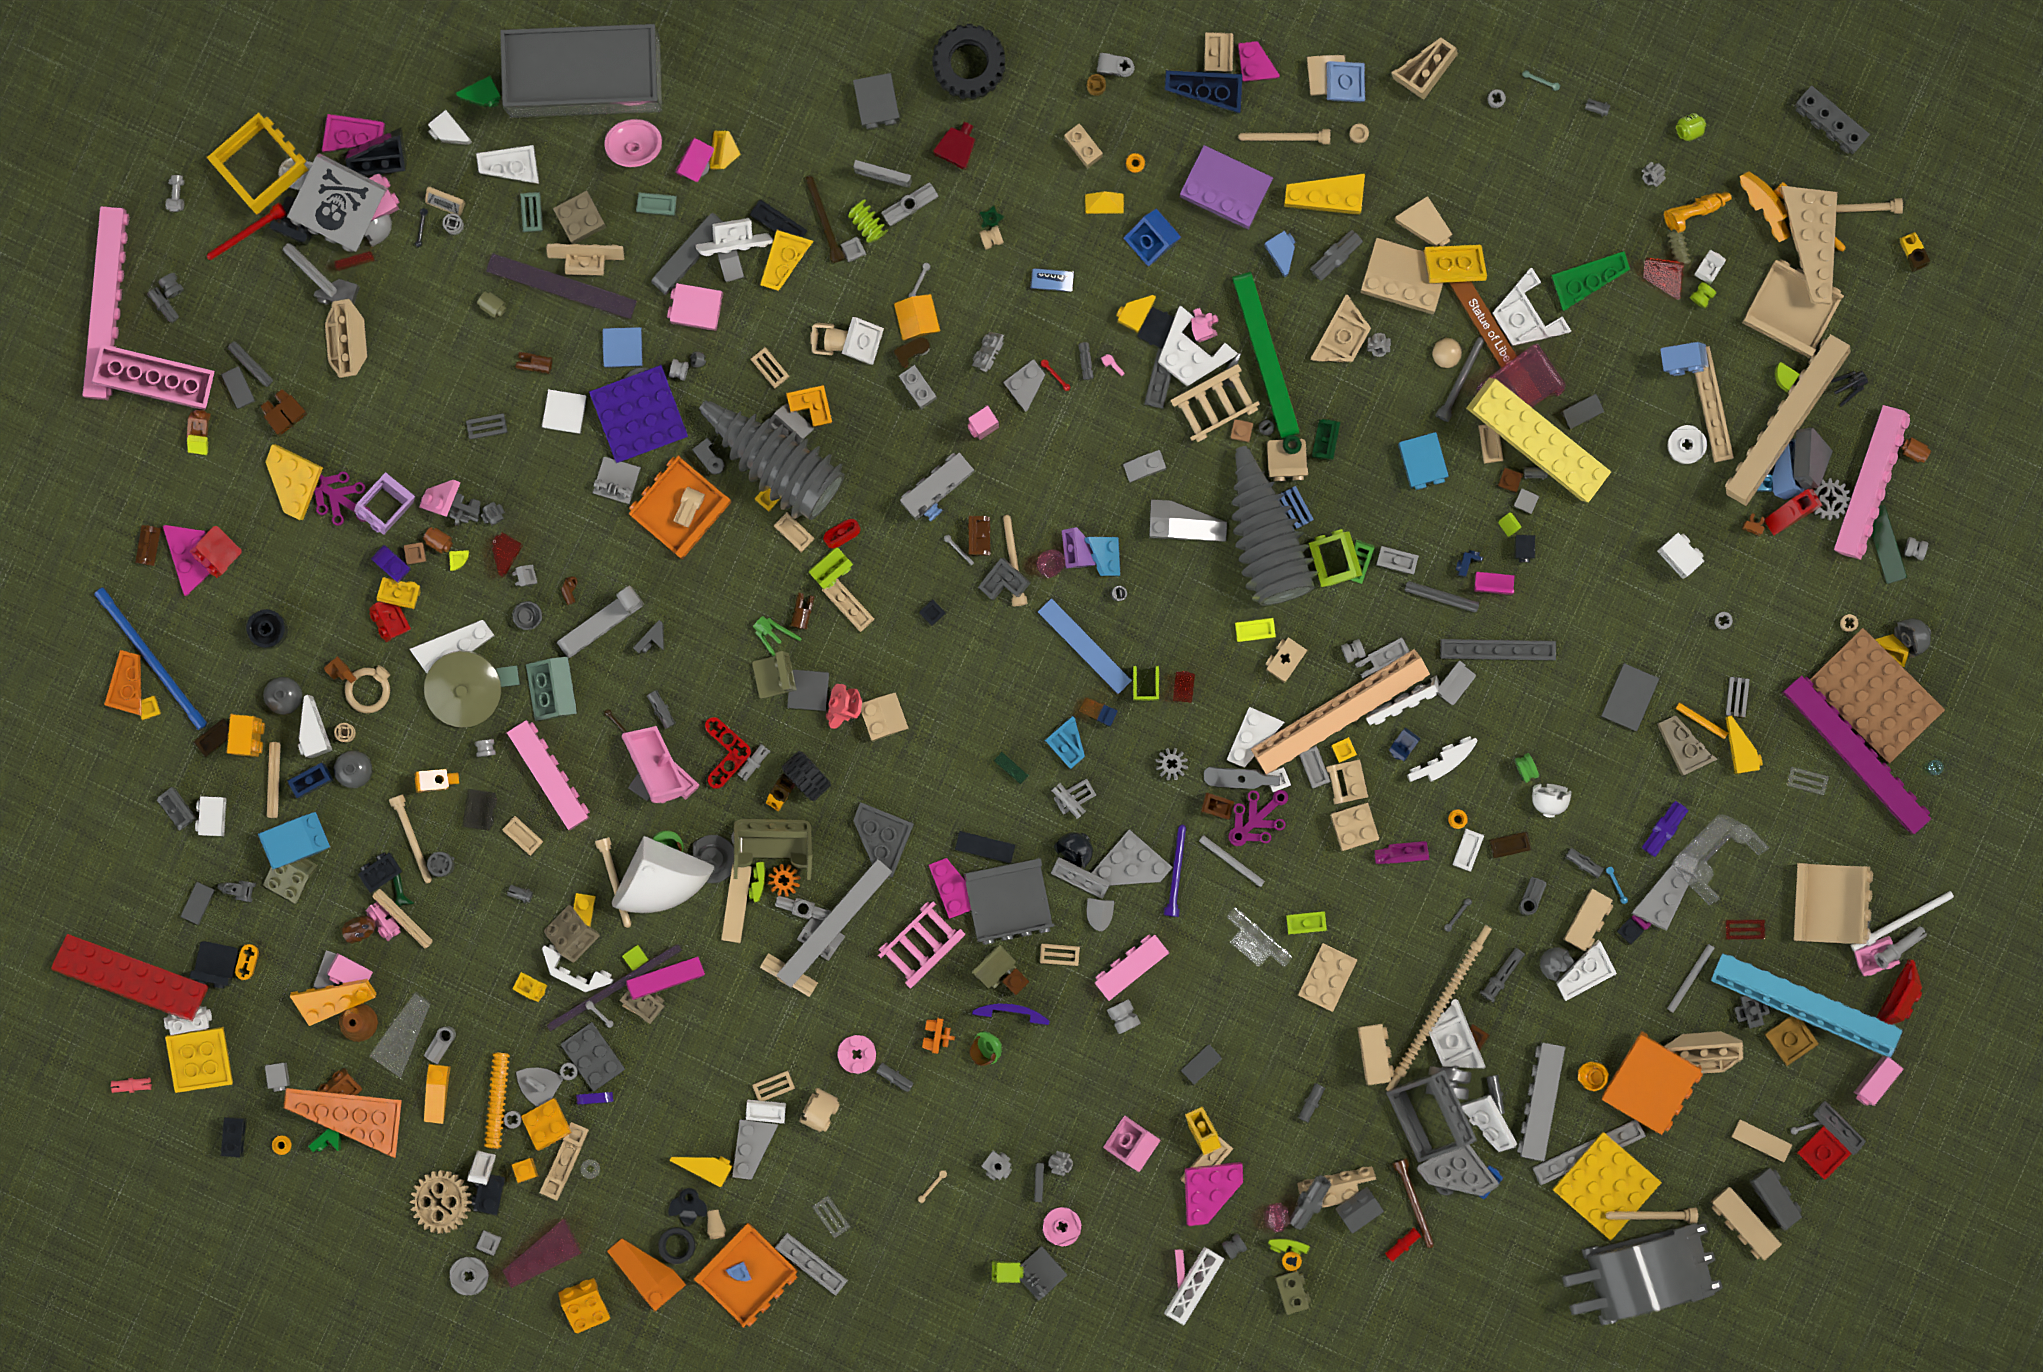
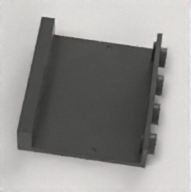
M1041 858L964 874L978 942L982 941L983 945L994 943L996 938H1001L1002 941L1013 939L1012 935L1020 934V937L1032 935L1031 931L1039 930V933L1051 931L1050 927H1054V924H1052L1041 871Z

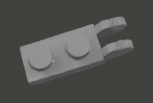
M1400 638L1369 654L1367 658L1355 665L1358 668L1371 661L1374 668L1366 670L1361 674L1362 678H1365L1410 651L1403 638Z

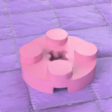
M860 1035L846 1038L838 1049V1059L841 1066L850 1073L859 1074L869 1070L876 1060V1050L872 1041ZM860 1049L862 1051V1058L853 1059L854 1054L852 1051Z
M1055 1208L1045 1217L1043 1232L1051 1243L1058 1246H1068L1074 1243L1080 1235L1081 1221L1079 1216L1071 1209ZM1058 1222L1067 1223L1068 1226L1065 1228V1232L1057 1230Z

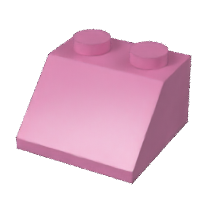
M1124 1115L1103 1148L1140 1172L1161 1140Z

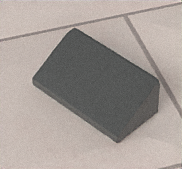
M1594 394L1561 413L1569 429H1572L1603 413L1604 410L1597 394Z
M1208 1045L1181 1071L1195 1085L1222 1058Z

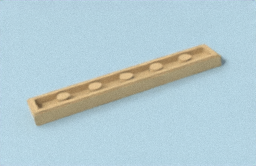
M1708 346L1706 351L1709 367L1704 368L1703 372L1695 373L1715 463L1730 460L1734 457L1710 346Z

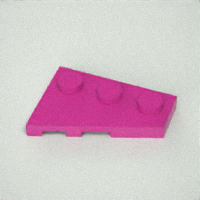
M946 858L930 864V870L949 919L971 911L965 880L950 861Z

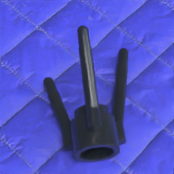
M1860 370L1857 373L1852 371L1849 374L1835 377L1830 382L1833 383L1850 378L1848 379V384L1834 391L1835 394L1849 387L1855 389L1839 404L1841 407L1858 392L1864 390L1863 386L1868 384L1867 377L1863 371Z

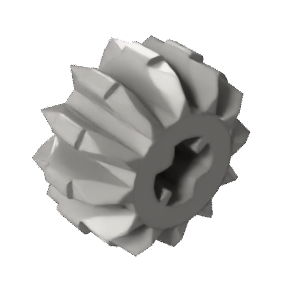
M1167 748V756L1160 752L1159 755L1163 760L1156 759L1157 763L1162 764V766H1157L1156 770H1164L1160 774L1161 777L1168 773L1167 780H1170L1171 774L1177 780V772L1184 776V772L1180 768L1188 769V766L1182 765L1188 759L1184 758L1181 760L1180 757L1184 753L1180 752L1177 756V748L1173 749V754H1170V750ZM1168 760H1176L1177 763H1175V765H1177V767L1175 769L1173 767L1169 769L1167 767L1168 763L1166 762Z

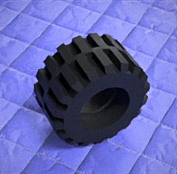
M801 751L795 753L782 765L786 775L811 801H815L831 787L830 781Z

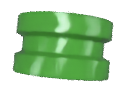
M1529 753L1524 754L1522 758L1514 759L1524 783L1529 782L1531 778L1539 777L1538 770Z

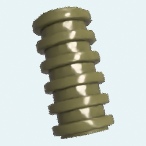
M1673 231L1667 234V237H1670V249H1673L1671 252L1674 255L1673 260L1676 262L1674 266L1677 267L1691 263V260L1688 258L1690 254H1687V242L1684 241L1686 239L1683 236L1684 231L1680 233Z

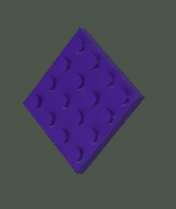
M661 365L589 391L616 463L688 437Z

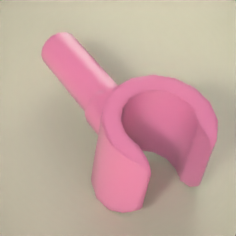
M1107 354L1101 358L1105 367L1111 364L1121 376L1125 374L1115 363L1111 355Z

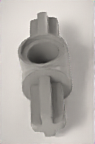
M778 896L775 903L776 907L792 911V915L809 920L812 917L824 921L831 913L829 910L816 907L813 902L799 898L792 900ZM802 903H806L809 907V911L806 914H800L798 911V907Z

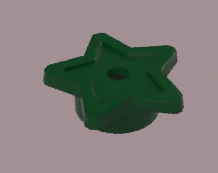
M992 206L989 211L980 212L984 219L982 228L998 226V222L1004 218L1003 215L997 213L995 206Z

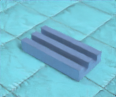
M1296 486L1281 493L1285 494L1281 498L1283 505L1289 506L1284 498L1288 496L1301 520V523L1298 524L1296 522L1294 524L1296 529L1314 520ZM1292 492L1295 493L1308 519H1304L1291 494ZM1290 509L1288 511L1290 518L1296 519L1293 512Z

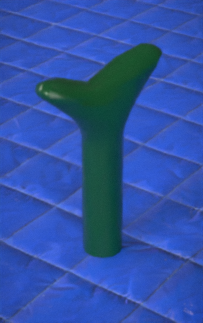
M399 874L393 878L396 891L394 903L398 907H401L403 904L412 905L414 902L403 893L401 876Z

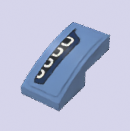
M1032 269L1031 288L1065 292L1072 291L1073 272Z

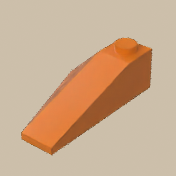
M624 1239L619 1240L607 1251L654 1311L686 1286L673 1269Z

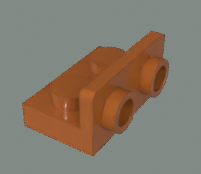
M343 1068L341 1071L335 1072L331 1080L323 1083L317 1092L356 1096L362 1090V1087Z

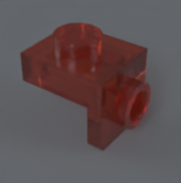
M1188 671L1176 672L1173 701L1192 703L1194 673Z

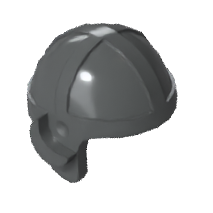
M1560 947L1548 949L1544 952L1540 961L1543 974L1554 981L1558 980L1560 971H1566L1567 968H1571L1574 965V960L1568 953V950Z

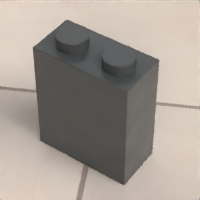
M891 73L853 80L862 128L866 127L867 130L878 128L880 124L891 126L897 124L896 121H900Z

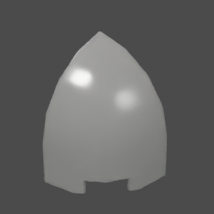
M389 215L381 216L370 222L365 236L372 247L389 235L392 224Z
M1088 898L1087 918L1094 929L1103 931L1109 926L1112 920L1114 901Z

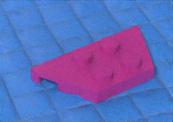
M164 525L163 529L184 596H188L196 586L200 585L210 575L206 567L198 562L189 552L204 537L206 532Z

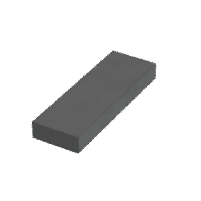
M1158 348L1144 405L1163 409L1172 374L1158 363L1162 349Z
M1823 1101L1813 1113L1853 1155L1865 1144L1866 1141L1826 1101Z

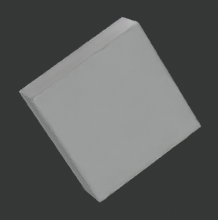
M858 236L841 244L848 262L866 255Z
M1521 489L1513 507L1532 514L1539 496Z
M483 1230L476 1248L494 1256L501 1237Z

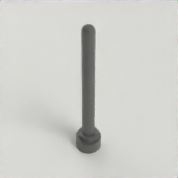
M1483 337L1477 338L1445 405L1438 408L1435 414L1437 418L1446 422L1450 421L1452 417L1451 408L1484 343Z

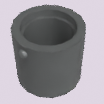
M445 852L433 853L428 859V869L435 876H449L454 870L455 858Z

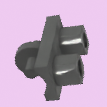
M456 493L449 510L450 518L456 519L455 525L459 526L461 522L468 524L469 520L478 523L481 502L471 499L467 506L462 504L464 496Z

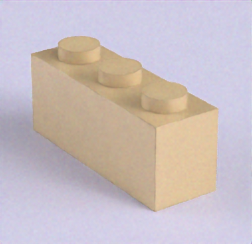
M1590 889L1563 940L1583 951L1586 948H1591L1595 940L1592 938L1595 931L1599 932L1604 924L1602 921L1604 915H1609L1613 908L1611 904L1612 899L1594 889Z

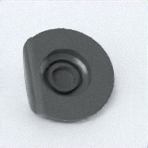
M716 835L704 836L693 843V857L714 865V870L706 881L707 883L721 882L727 879L732 872L734 848L725 838Z

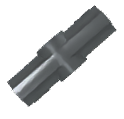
M1351 230L1338 243L1332 245L1324 253V256L1310 268V271L1317 279L1322 281L1335 268L1341 266L1363 241Z
M1322 1175L1315 1177L1307 1192L1303 1191L1300 1194L1298 1206L1289 1219L1290 1224L1300 1230L1305 1228L1312 1215L1319 1213L1321 1210L1323 1198L1331 1187V1181Z

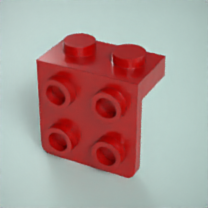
M214 526L189 552L198 562L206 567L211 575L218 578L241 554V549L218 526Z

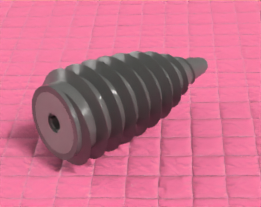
M706 400L700 406L699 410H701L707 421L713 425L716 434H720L723 438L722 446L731 447L730 459H741L739 471L743 472L750 469L749 481L755 482L760 479L759 490L764 492L771 489V501L782 498V510L793 507L792 518L804 515L809 520H813L833 499L845 475L841 472L842 463L836 467L830 464L832 454L825 458L819 457L820 446L812 451L807 449L808 438L801 443L794 441L796 431L786 436L782 434L783 424L776 429L769 427L770 418L764 423L756 421V414L748 418L741 415V411L736 413Z
M1247 446L1237 448L1235 457L1238 483L1234 486V490L1238 491V496L1232 501V504L1238 506L1239 510L1232 515V519L1241 522L1233 530V533L1243 536L1236 543V548L1245 550L1239 557V562L1249 565L1242 571V575L1252 577V580L1246 584V589L1256 591L1252 600L1259 602V605L1262 606L1274 605L1303 596L1315 588L1312 578L1319 572L1309 571L1307 565L1314 561V558L1304 557L1303 552L1309 545L1299 544L1298 538L1304 532L1294 531L1292 527L1299 519L1288 518L1286 513L1292 506H1283L1279 500L1285 494H1276L1272 486L1275 482H1268L1264 476L1265 471H1261L1250 449Z

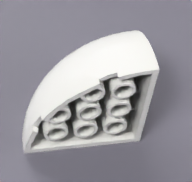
M644 836L612 900V906L635 913H653L673 908L688 900L703 887L713 872L714 865Z

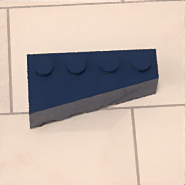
M1166 71L1165 91L1240 114L1243 75Z

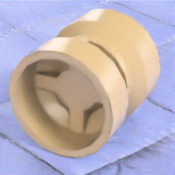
M998 226L992 227L989 231L979 232L986 250L990 249L992 245L1004 243Z
M340 723L336 726L334 734L339 741L347 743L355 738L356 731L352 725Z

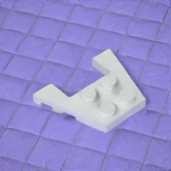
M1533 268L1528 270L1492 313L1512 346L1571 332L1563 317L1544 326L1526 297L1525 292L1541 283Z
M1180 306L1158 363L1183 384L1189 386L1234 358L1238 353L1224 343L1213 357L1209 356L1182 333L1193 316Z

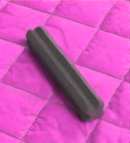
M232 342L228 346V350L265 387H268L273 382V379L236 342Z

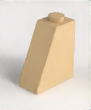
M1428 196L1397 215L1394 219L1396 223L1434 247L1438 245L1445 246L1450 242L1449 238L1453 235Z

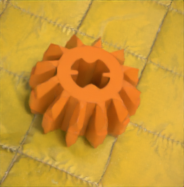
M780 864V872L774 867L773 871L776 875L769 874V877L774 878V881H769L768 884L776 885L771 889L772 892L779 888L778 896H781L784 890L785 896L788 897V889L794 894L796 891L792 886L800 887V884L794 883V880H800L801 877H793L798 871L794 869L790 873L791 865H788L786 871H784V865ZM782 875L789 878L788 885L786 886L783 883H779Z

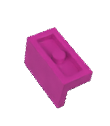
M693 138L675 173L698 182L714 148Z
M1476 572L1474 591L1513 595L1515 576Z

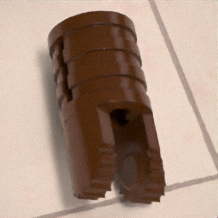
M519 352L518 358L530 361L531 363L517 361L515 365L517 369L550 374L552 357Z
M798 592L790 626L807 630L814 596L810 595L808 597L805 609H803L804 595Z

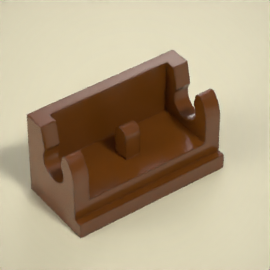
M969 516V556H990V517Z

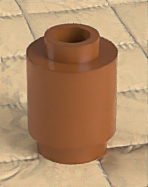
M1912 437L1909 440L1905 439L1901 446L1902 454L1918 463H1924L1931 452L1927 445Z
M430 527L423 537L428 546L441 554L448 552L453 545L451 542L452 537L437 528Z

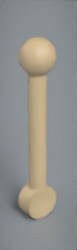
M941 1171L939 1173L940 1176L928 1190L918 1197L920 1203H924L927 1195L942 1178L947 1176L946 1171Z

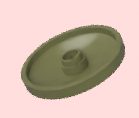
M464 650L450 652L439 658L428 671L424 683L425 699L432 713L442 722L455 727H471L488 719L499 704L502 690L499 674L493 664L478 653Z

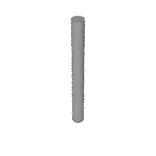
M1203 835L1199 842L1259 887L1265 882L1263 879Z
M1709 944L1707 945L1667 1009L1674 1013L1713 952L1714 947Z

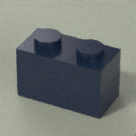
M320 763L290 779L288 783L296 798L300 799L333 781V778L325 764Z

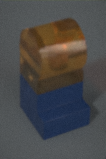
M1085 697L1079 712L1111 727L1118 712Z

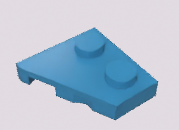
M1118 537L1084 538L1085 543H1089L1093 551L1091 556L1097 565L1100 576H1120Z
M1073 716L1045 740L1070 769L1085 757Z

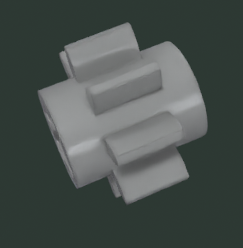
M1650 162L1642 169L1644 173L1642 179L1648 185L1654 184L1657 187L1666 179L1663 176L1665 170L1659 163L1653 164V162Z
M1376 333L1372 338H1368V351H1372L1373 356L1381 357L1386 352H1390L1391 340L1390 338L1386 339L1385 334Z
M1060 1151L1053 1154L1049 1159V1167L1052 1168L1051 1172L1065 1176V1172L1068 1173L1073 1166V1162L1069 1158L1070 1154Z

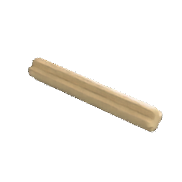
M270 742L268 818L278 817L280 743Z
M378 889L372 897L421 946L426 949L432 944V939L381 889Z

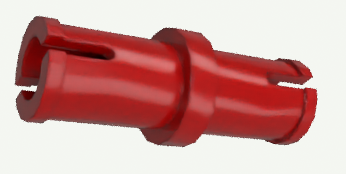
M1413 1227L1402 1239L1399 1238L1397 1243L1385 1254L1394 1262L1395 1259L1404 1251L1407 1252L1409 1247L1422 1236Z

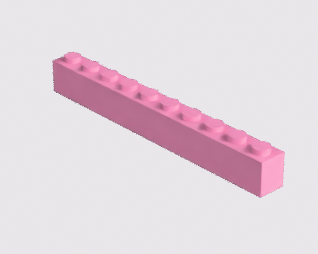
M100 207L83 397L90 399L109 400V395L112 396L113 388L92 384L101 344L116 347L114 346V341L118 338L116 320L120 318L118 301H121L122 290L119 287L120 282H123L124 272L121 270L122 263L125 262L123 245L127 243L125 225L129 223V214H126L127 211L123 208Z

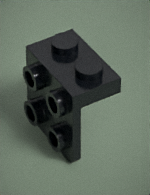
M202 941L198 951L195 970L191 971L190 978L205 985L206 982L214 983L213 987L222 989L225 988V985L231 986L238 949L236 947Z

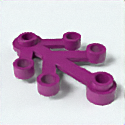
M340 472L338 475L324 477L320 474V485L314 490L317 501L316 511L320 515H326L329 511L328 506L324 504V492L330 497L333 512L332 522L336 526H341L344 523V517L341 515L339 502L355 512L356 507L355 503L343 495L352 493L363 494L366 487L363 483L357 482L352 486L332 489L328 484L336 482L346 484L350 480L349 474ZM346 474L347 479L345 481H341L340 479L341 475ZM358 485L363 486V489L360 492L356 490V487ZM321 506L326 508L324 513L319 512ZM338 516L342 519L340 523L335 522V518ZM357 516V518H358L360 521H362V522H367L366 520H361V519Z
M1284 790L1276 791L1273 794V800L1258 814L1257 801L1259 793L1257 791H1250L1248 794L1249 822L1242 827V814L1245 812V806L1240 803L1234 806L1235 828L1229 833V841L1235 846H1242L1246 841L1269 843L1271 841L1270 833L1252 834L1248 832L1253 828H1275L1279 831L1285 828L1286 824L1282 819H1277L1276 821L1263 820L1278 805L1287 803L1288 794ZM1251 793L1257 794L1256 800L1250 798ZM1278 794L1284 795L1283 801L1277 799ZM1237 806L1243 807L1242 813L1236 812ZM1278 821L1283 822L1282 828L1276 827ZM1236 833H1240L1242 835L1241 840L1235 839ZM1263 834H1267L1269 836L1268 841L1262 840Z

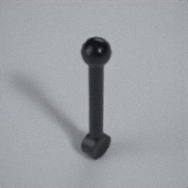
M425 208L420 210L421 221L418 239L415 242L416 247L422 246L421 238L424 220L428 214Z

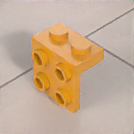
M594 1278L584 1280L580 1284L558 1292L561 1306L575 1333L582 1332L610 1319L609 1313L599 1295Z

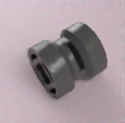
M175 273L168 274L158 281L160 287L165 288L164 294L167 299L173 298L184 291L182 285L176 282L177 276Z
M1238 1233L1232 1237V1240L1221 1243L1231 1260L1237 1257L1238 1252L1248 1250Z

